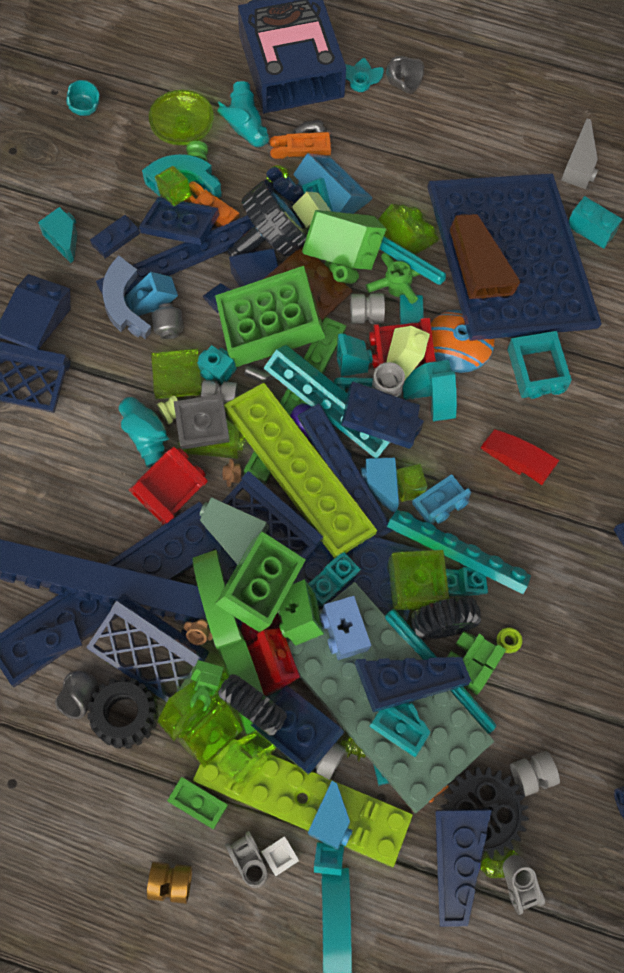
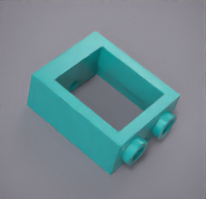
M557 331L511 338L507 350L521 398L529 397L530 399H535L544 394L552 393L553 395H559L567 391L572 379ZM551 351L559 377L530 382L522 355Z

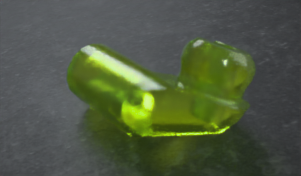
M510 850L502 861H492L490 858H486L480 865L481 871L489 878H505L503 863L508 857L518 854Z

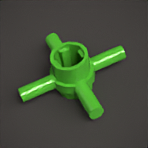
M383 253L381 259L388 268L385 278L366 284L368 293L388 287L391 295L395 297L405 295L411 304L415 303L418 298L412 290L411 284L413 277L421 274L410 269L407 263L403 261L394 262L390 255Z

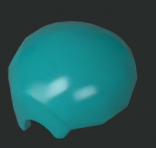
M77 80L71 83L66 96L68 108L79 116H89L95 112L99 105V91L96 86L87 80Z

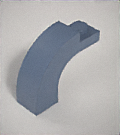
M118 255L108 268L103 281L102 290L105 310L112 324L120 332L128 326V330L134 336H141L146 339L151 333V326L133 313L124 301L127 289L137 278V269Z

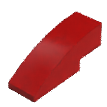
M495 429L481 446L483 451L517 474L521 475L523 472L540 485L544 484L559 462L557 458L535 445Z

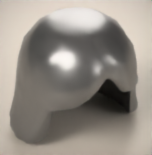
M395 56L387 66V79L393 86L403 90L405 93L412 94L422 81L424 64L420 59Z
M80 670L69 673L63 681L62 691L55 700L56 708L63 715L71 719H81L89 710L88 703L93 702V692H99V684L95 677L90 673Z

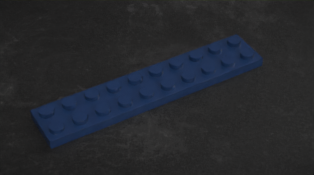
M198 502L107 562L106 565L174 580L193 567V557L216 550L218 541L200 521V511L203 505L201 502ZM65 592L64 595L56 596L0 633V669L11 686L16 687L66 653L63 652L32 664L23 639L24 637L74 620L81 641H84L97 632L112 607L100 604L97 599L90 598L89 601L75 598L72 593ZM115 614L111 622L119 616Z

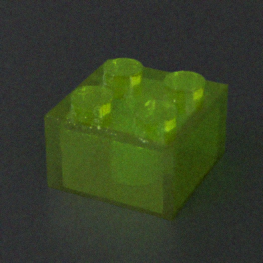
M443 550L395 552L391 554L388 565L394 610L420 609L422 606L449 598Z

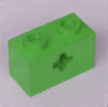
M305 579L293 584L278 613L282 618L280 630L283 636L289 638L296 646L323 635L324 631L319 617L320 613L315 592Z

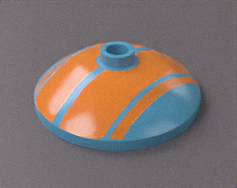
M461 310L443 312L432 320L431 330L436 362L449 360L451 371L464 373L482 367L491 357L494 349V339L470 341ZM459 331L465 332L466 334L461 335Z

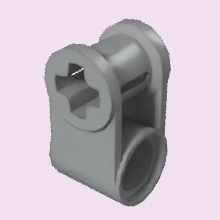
M248 831L243 838L232 844L228 842L225 846L245 883L251 888H260L266 883L268 872L259 855V849L250 831ZM252 867H259L263 871L261 879L257 882H252L247 877L248 871Z
M513 855L508 857L503 863V873L508 885L511 902L517 914L521 915L525 909L537 904L540 906L545 905L544 896L534 870L521 856Z

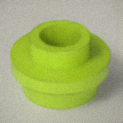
M508 627L498 633L496 642L501 647L507 649L505 653H514L522 645V636L516 629ZM506 637H510L513 640L512 645L505 643Z

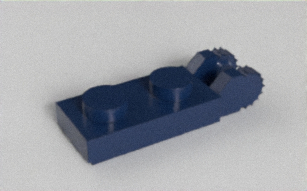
M273 167L267 171L266 176L273 182L275 190L294 204L304 195L303 188L299 184L295 185L290 177H283L279 168Z

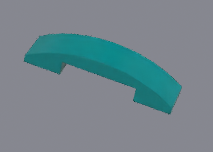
M342 868L341 876L321 873L323 973H352L349 868Z

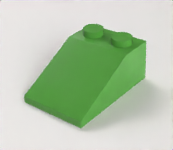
M315 210L302 253L350 268L372 270L386 228L374 216Z

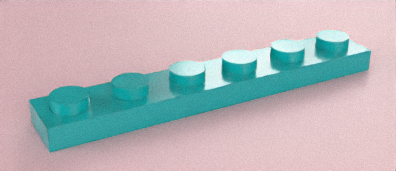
M396 510L387 525L388 528L521 594H524L529 584L531 575L527 574L524 569L513 567L505 563L500 557L491 556L481 551L475 545H468L458 540L455 535L444 533L436 529L431 523L422 522L414 518L408 512Z

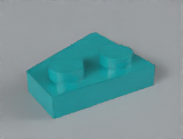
M409 702L378 711L369 726L414 757L418 755L431 733L424 721L418 717V712L412 703L409 704Z

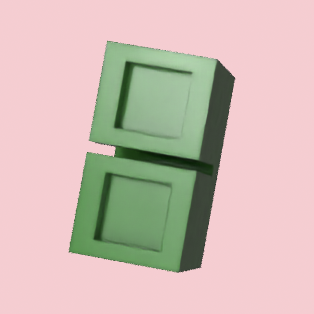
M463 631L455 645L467 652L462 659L472 682L465 687L478 695L507 649L498 644L495 646L488 642L481 634H478L476 638L472 634ZM451 651L447 657L460 656Z

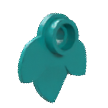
M365 58L358 61L354 67L345 64L346 80L350 82V87L357 92L367 91L370 85L380 82L384 74L382 67L371 69Z

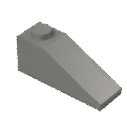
M590 119L585 121L561 181L586 189L589 181L594 182L598 169H595L598 158Z

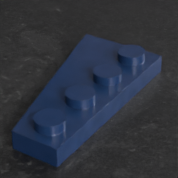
M462 657L429 658L428 660H415V658L390 660V658L378 659V661L356 659L354 662L373 713L467 686L472 682Z
M435 809L440 927L468 926L491 809Z

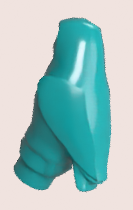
M245 81L236 82L233 84V92L230 94V106H225L218 101L219 108L217 112L230 124L237 134L242 136L252 146L257 148L263 147L269 142V135L267 134V128L263 127L260 113L255 107L254 94L250 90V84Z
M126 397L120 402L118 407L123 416L121 428L128 433V436L136 445L141 458L145 460L146 467H151L165 453L163 441L170 439L166 435L163 423L151 409L147 408L135 397Z

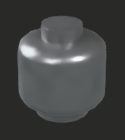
M166 303L159 305V309L152 313L153 330L156 335L166 340L179 337V333L184 329L182 312L179 308Z

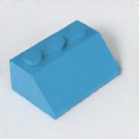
M307 153L293 174L299 180L298 184L301 187L316 179L324 178L333 212L354 214L373 198L330 156Z

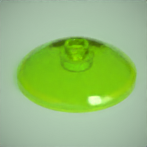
M190 90L167 92L158 97L149 110V124L153 133L162 141L173 145H188L192 141L201 140L209 133L214 122L213 109L209 101L201 94Z

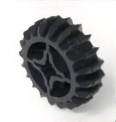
M447 598L446 600H439L417 609L411 615L412 628L422 640L446 638L462 634L463 631H470V629L478 626L481 623V611L477 601L473 598Z
M231 674L228 679H225L218 691V695L222 700L268 735H275L284 725V721L287 718L286 712L236 674Z

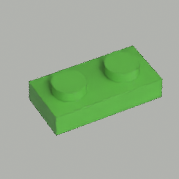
M183 777L180 778L167 800L170 804L213 830L228 807L226 803Z

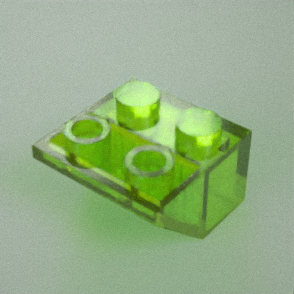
M391 203L378 219L386 228L384 234L386 238L415 255L440 240L435 234V228L425 222L422 218V212L416 207Z

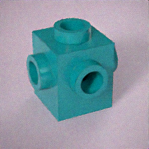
M211 345L198 358L197 364L201 371L200 375L208 381H217L219 385L227 382L237 370L234 360L230 358L228 352L223 348L217 349Z

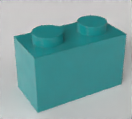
M584 196L572 211L569 225L572 230L605 249L615 236L622 218Z

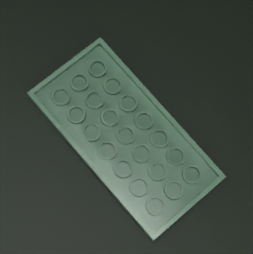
M354 582L331 602L351 596L355 597L371 643V647L367 652L338 660L336 654H331L327 641L330 636L327 629H323V635L296 646L289 638H286L300 678L411 810L417 813L495 741L451 691L409 702V704L412 703L418 712V717L424 721L431 732L416 757L369 727L378 711L374 713L372 711L354 664L356 659H366V661H378V659L390 658V660H404L405 658L423 659L395 631L382 612ZM340 624L338 630H343L345 634L349 629L344 628L342 624Z

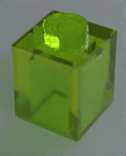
M174 166L154 176L159 193L172 206H176L192 196L188 179Z
M421 464L397 469V487L401 502L415 499L426 492L427 483Z

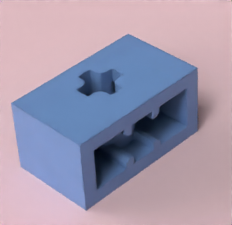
M351 596L324 604L319 617L323 629H327L330 636L327 641L331 654H336L337 659L341 660L367 652L371 647V643L355 597ZM340 624L344 628H349L346 634L343 630H338Z

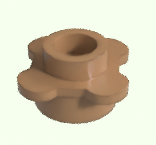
M233 459L229 460V463L223 467L222 471L223 480H227V487H231V483L240 482V464H235Z
M200 619L193 623L186 622L184 624V629L187 631L186 638L190 643L202 645L206 640L210 641L213 639L207 621Z

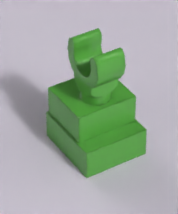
M200 660L196 662L190 680L196 681L194 691H197L190 701L191 708L195 705L196 700L199 699L204 702L203 711L208 709L211 703L209 695L213 696L219 687L224 667Z

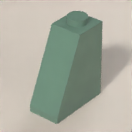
M212 497L209 503H204L200 511V521L237 565L250 542L261 531L266 534L269 528L267 522Z

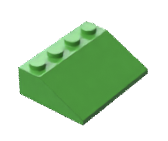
M304 266L215 295L227 351L234 360L236 367L272 356L276 349L284 345L294 349L326 338Z

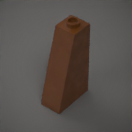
M478 214L455 216L450 227V233L469 299L512 296L520 284L519 278Z

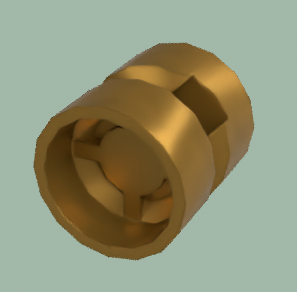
M153 861L148 879L147 899L164 901L166 897H169L171 902L187 904L191 887L192 866L176 864L174 868H170L169 863Z

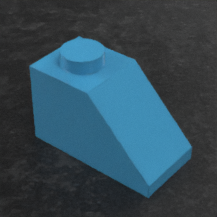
M150 272L124 297V301L133 313L140 316L154 312L159 309L161 304L171 303L178 294L172 277Z
M395 458L366 459L365 467H361L360 470L361 476L374 498L391 512H396L399 499Z
M331 781L310 826L308 835L339 850L341 844L347 845L353 830L349 829L350 820L338 785Z

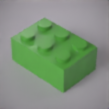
M261 531L250 542L215 605L256 631H263L271 625L305 559Z

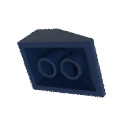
M28 274L16 287L0 319V338L38 351L69 313L70 288Z

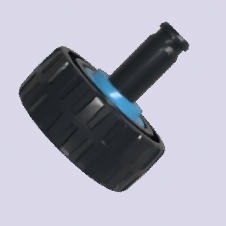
M262 180L242 198L243 208L254 226L239 238L232 247L228 248L227 251L230 256L251 253L265 240L286 257H290L304 246L309 228H306L292 208V202L275 190L271 181Z

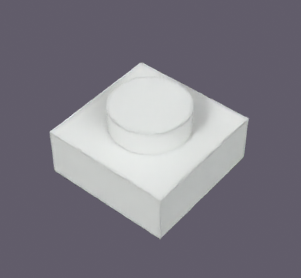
M285 836L261 851L275 876L299 862Z

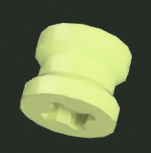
M174 395L169 398V401L157 404L158 410L167 425L171 424L176 418L174 401L178 400Z

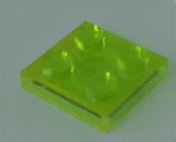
M198 349L151 353L155 399L170 398L173 395L175 397L201 395V375L197 364L199 358Z

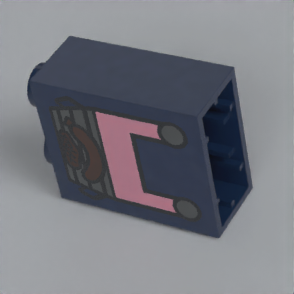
M252 0L247 4L238 5L239 37L263 114L344 98L346 65L323 0Z

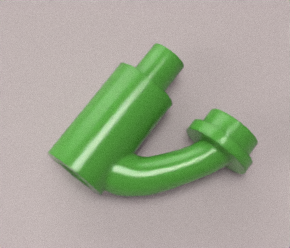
M325 261V265L333 273V277L337 282L353 284L359 279L356 269Z

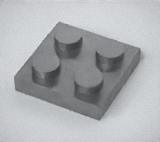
M222 394L174 401L181 449L230 442Z

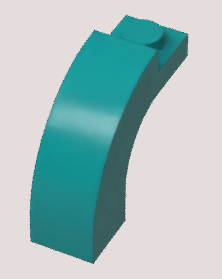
M182 154L170 155L152 162L142 170L145 184L159 197L171 187L178 184H189L191 181L198 183L204 190L206 189L217 198L221 197V183L216 176L212 175L211 165L198 157Z

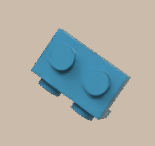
M451 474L415 498L412 504L426 522L431 524L437 522L440 524L450 516L449 513L454 509L459 511L469 503L468 499L471 491L469 488L464 490Z

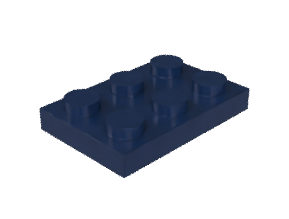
M158 197L140 224V232L142 234L202 245L219 216V210L216 207Z
M352 381L349 386L341 425L410 449L414 444L420 405Z
M286 685L272 700L287 715L281 729L275 735H268L252 723L251 726L309 775L343 735L344 731Z

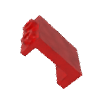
M430 318L420 319L419 323L379 327V324H374L372 332H369L370 346H374L375 354H372L373 369L386 363L394 329L413 326L430 334L425 355L415 369L425 363L436 362Z
M174 446L168 449L128 489L162 525L167 524L174 517V514L208 482L205 478V472L197 465L193 466L187 460L189 458L188 455L181 448L176 449Z
M280 628L261 631L257 634L258 640L247 647L263 694L266 697L300 678L287 640Z

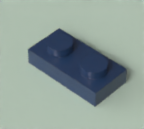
M124 215L91 238L90 242L106 259L138 236L140 231Z

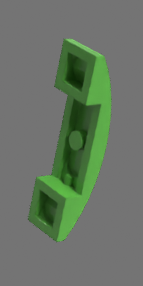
M214 550L193 557V566L201 601L216 648L220 649L241 642L242 638L236 617L215 605L226 586L218 551Z
M240 631L242 641L218 649L220 658L223 659L228 677L231 674H236L263 694L252 658ZM239 713L245 733L248 734L256 731L251 726L252 722Z

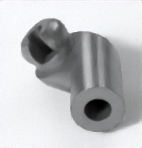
M315 120L304 122L293 129L292 132L293 134L309 133L314 130L315 133L325 132L326 128L323 126L324 123L322 121Z
M251 365L247 366L244 373L245 376L261 383L275 379L265 369L260 370Z

